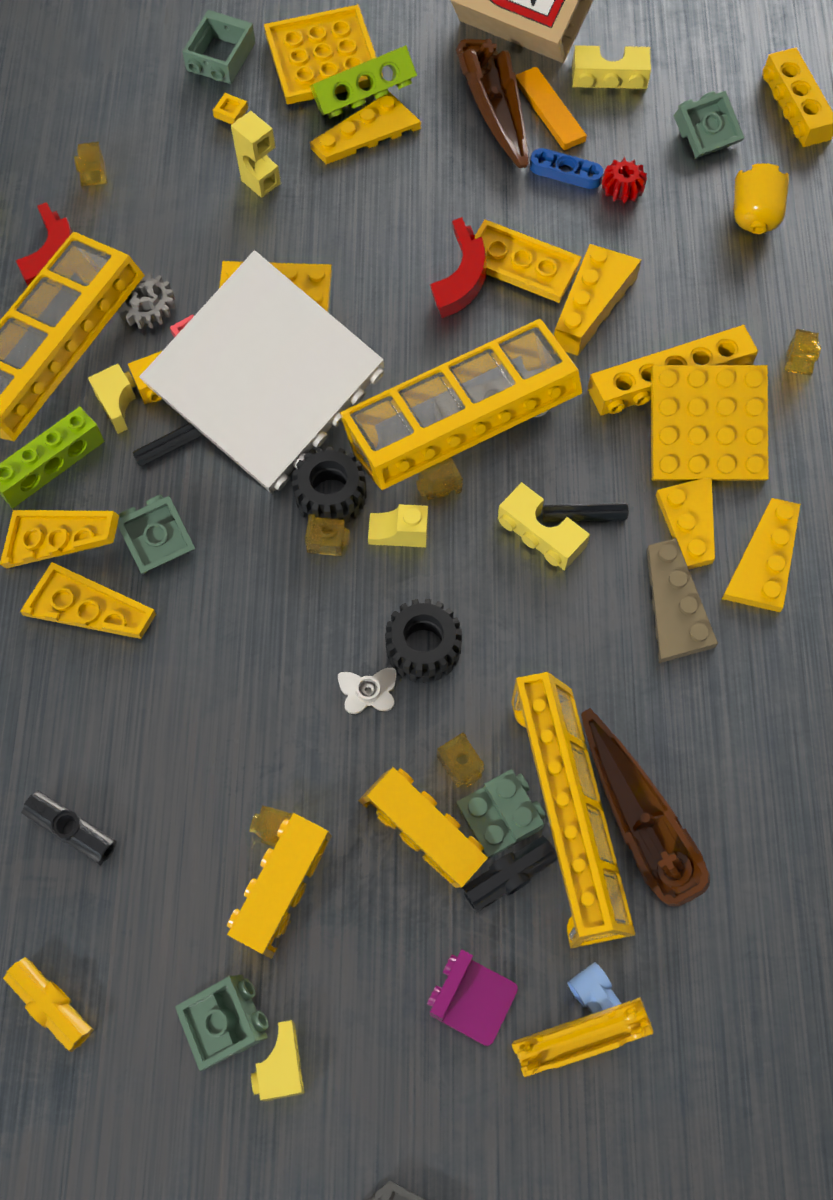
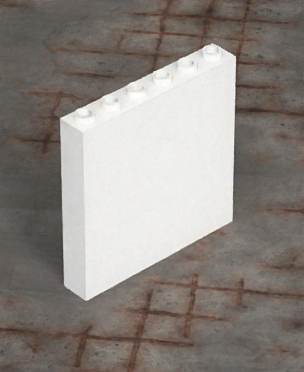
M254 250L139 377L145 385L272 494L276 489L280 491L290 479L288 475L295 468L297 469L296 464L299 460L305 461L304 455L310 452L314 446L318 448L324 443L328 437L326 434L333 425L337 427L341 424L340 412L348 409L352 404H358L365 396L366 392L364 390L369 384H376L385 372L383 370L385 367L384 359Z

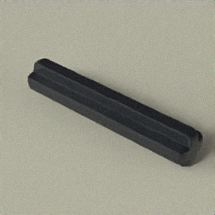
M188 423L134 450V459L139 466H143L203 434L192 424Z
M627 503L544 505L542 510L544 522H563L566 517L572 521L626 520L629 515Z

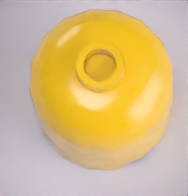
M768 163L753 164L752 170L745 172L740 170L735 177L734 216L736 223L742 229L753 234H763L772 231L781 224L786 212L789 174L780 172L779 166Z

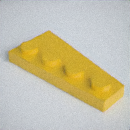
M389 92V94L378 98L312 140L310 147L325 164H329L356 154V149L362 147L372 148L378 145V141L391 137L393 140L401 137L402 132L410 129L413 132L421 129V121Z
M771 498L722 599L771 611H782L800 504Z
M13 510L0 565L7 569L114 543L120 515L114 511Z
M51 562L20 610L21 614L27 617L142 639L156 616L154 609Z

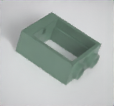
M208 10L182 51L186 70L216 81L231 84L256 43L253 23ZM212 38L236 44L226 62L203 55Z

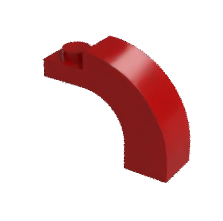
M47 202L37 206L48 230L45 244L35 253L16 260L27 286L30 285L72 234L67 218L60 219L57 211L51 212Z
M462 217L452 221L454 234L463 254L461 264L449 277L430 284L441 318L457 313L469 305L478 295L486 277L487 260L482 236L475 239L471 225L465 226Z

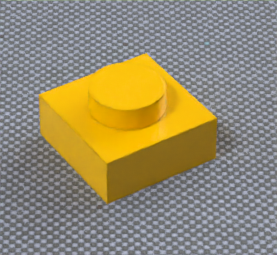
M225 93L213 109L214 118L232 125L237 119L243 117L248 110L247 101Z

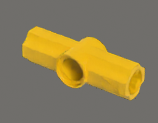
M24 957L7 970L3 979L26 1003L25 1009L41 1026L47 1027L69 1052H73L89 1038L93 1029L70 1005L71 1000L54 982H49L32 961Z

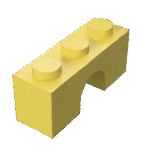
M575 45L572 62L573 87L647 89L651 72L650 47L625 46L621 60L608 61L601 56L600 46Z
M250 111L237 119L231 125L241 181L263 198L281 184L278 165L267 155L275 148L273 128Z
M521 482L499 505V522L506 530H513L521 536L523 542L528 547L536 548L544 554L545 559L551 565L559 566L565 571L587 547L590 534L568 517L555 527L541 525L536 518L542 513L544 499Z

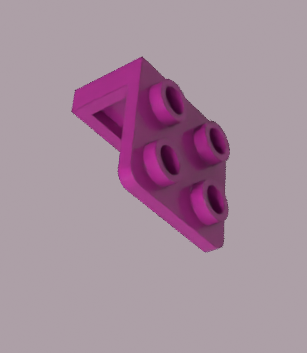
M461 949L458 957L453 954L450 956L443 970V973L448 975L442 988L437 985L435 986L427 1002L428 1005L432 1006L430 1016L480 1044L490 1046L494 1042L516 996L518 986L513 981L473 961V955Z

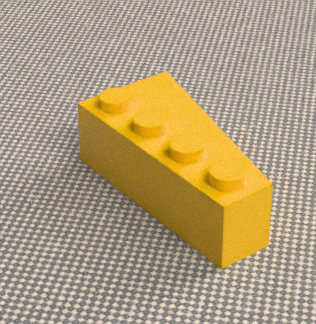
M589 244L555 327L554 337L565 352L577 356L597 332L599 325L603 320L607 319L616 303L620 302L626 290L637 280L642 259Z
M392 767L383 773L358 801L365 808L372 804L377 809L378 819L384 825L394 830L396 828L400 829L402 832L399 835L403 842L416 852H419L421 849L425 853L423 859L455 888L463 887L488 859L482 853L484 847L474 837L469 836L467 838L458 830L461 827L458 821L448 813L443 815L435 807L437 802L431 795L425 791L420 793L412 785L414 780L407 772L401 768L397 771Z
M295 813L292 814L290 820L286 818L280 825L277 832L279 840L274 849L269 848L266 851L260 864L263 869L257 879L253 878L249 882L244 892V897L247 899L241 910L235 909L227 923V927L230 928L227 933L228 936L270 959L273 958L277 950L276 947L272 946L275 937L279 938L281 934H285L290 923V913H288L290 906L295 908L303 897L307 885L303 882L305 876L309 878L313 876L332 837L328 830Z

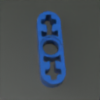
M545 148L536 149L531 154L530 169L537 175L587 189H595L602 182L603 168L596 162ZM563 165H568L572 167L573 170L570 172H564L560 169V167Z

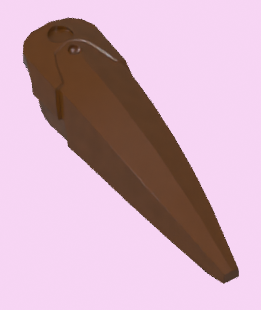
M464 39L458 44L456 52L463 75H466L474 99L501 147L518 168H526L528 166L526 134L516 74L513 72L509 51H501L498 54L496 50L497 45L492 43L491 39Z
M591 708L581 713L583 726L602 785L625 843L632 850L634 860L645 883L663 903L669 906H681L706 892L710 885V874L700 850L686 828H682L676 814L620 740Z

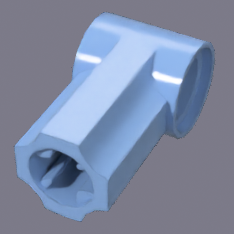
M595 962L567 981L576 999L583 1007H587L591 1014L622 1004L611 990L612 984L609 978Z

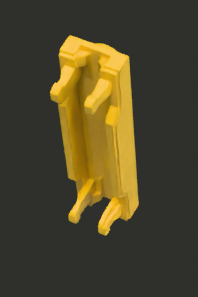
M640 997L513 1041L511 1045L519 1058L523 1076L527 1077L619 1048L625 1043L653 1034L654 1030Z

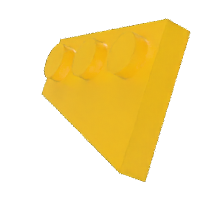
M702 478L657 490L656 498L672 539H677L688 569L713 564L715 560L712 478Z

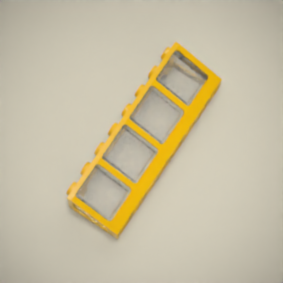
M72 232L0 320L1 439L15 441L145 276L128 254L77 232Z
M537 319L340 412L356 461H360L362 468L377 486L384 490L582 394L578 368L541 319Z
M549 672L518 677L515 680L511 703L517 722L527 728L572 913L566 926L570 948L635 936L633 922L572 688Z

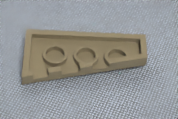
M674 538L648 545L647 559L650 585H652L653 593L652 604L653 611L655 612L656 639H658L659 663L716 648L718 645L717 639L677 539Z

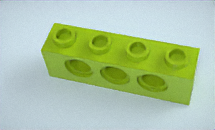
M405 45L310 85L321 116L328 114L329 118L343 113L342 107L351 104L353 109L365 104V98L374 94L375 99L389 94L388 88L394 85L401 89L412 84L411 78L416 77L417 73L408 48ZM384 66L390 67L393 71L391 81H386L382 77ZM361 76L367 77L370 81V87L367 91L362 90L358 85V80ZM337 86H343L347 90V97L344 101L337 99L335 95Z
M79 406L1 462L0 495L13 509L105 441L97 424Z

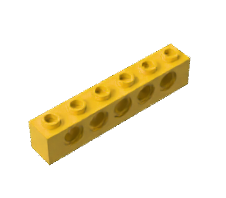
M741 325L592 373L589 379L588 391L600 416L608 413L616 414L624 408L633 405L640 406L651 400V382L645 380L651 381V367L653 365H698L696 363L701 365H753L758 349L745 326Z

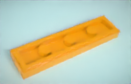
M537 66L516 74L517 86L564 151L586 142V133Z

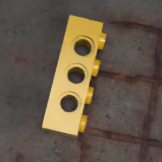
M797 47L769 54L766 65L763 68V78L768 82L775 100H778L783 109L784 117L789 120L795 137L799 139L803 147L830 141L833 137V111Z

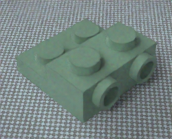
M715 91L709 92L695 102L692 99L687 100L678 106L679 109L673 115L682 138H688L695 158L734 145L744 139L726 91L717 94Z
M157 495L147 500V506L139 510L132 507L119 513L120 518L117 526L141 574L195 550L170 496L163 498L162 495Z
M512 769L484 783V787L456 802V806L474 838L484 847L482 852L488 859L541 831L544 826L542 819L546 818L542 806L537 800L533 803L531 802L526 793L530 790L526 779L521 773L515 775Z
M243 975L228 976L175 1006L199 1071L207 1070L232 1055L242 1053L268 1038L265 1032L268 1029V1020L262 1011L256 1010L252 1000L255 997L254 986L249 979H244Z

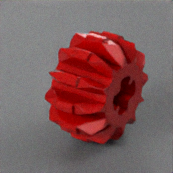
M625 157L621 162L614 159L611 165H607L604 170L602 188L605 189L606 196H613L614 202L618 199L622 200L624 204L627 199L635 202L636 198L642 196L644 192L647 173L644 172L643 165H636L635 159L631 162H627Z

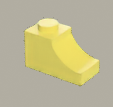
M115 364L88 377V380L117 434L128 430L125 423V412L129 403L136 399L132 388L136 387V384L129 371L124 373L120 365Z
M399 504L397 509L389 512L370 513L368 544L426 547L428 506Z
M292 1020L278 1023V1038L272 1053L262 1063L255 1064L256 1072L251 1073L253 1094H259L261 1101L305 1094L296 1028Z

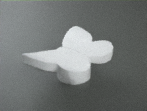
M394 668L382 669L373 676L361 677L351 672H340L338 674L341 691L344 695L348 696L344 705L345 710L349 714L361 713L367 705H372L379 711H389L394 707V698L389 693L394 689L396 683V670Z

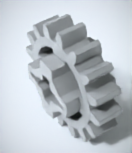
M148 273L117 311L122 320H127L129 326L137 322L139 329H142L143 325L147 323L150 328H153V322L157 321L159 324H163L162 317L170 318L171 313L169 309H175L173 289H171L168 281L163 282L162 276L159 275L153 279L152 273Z

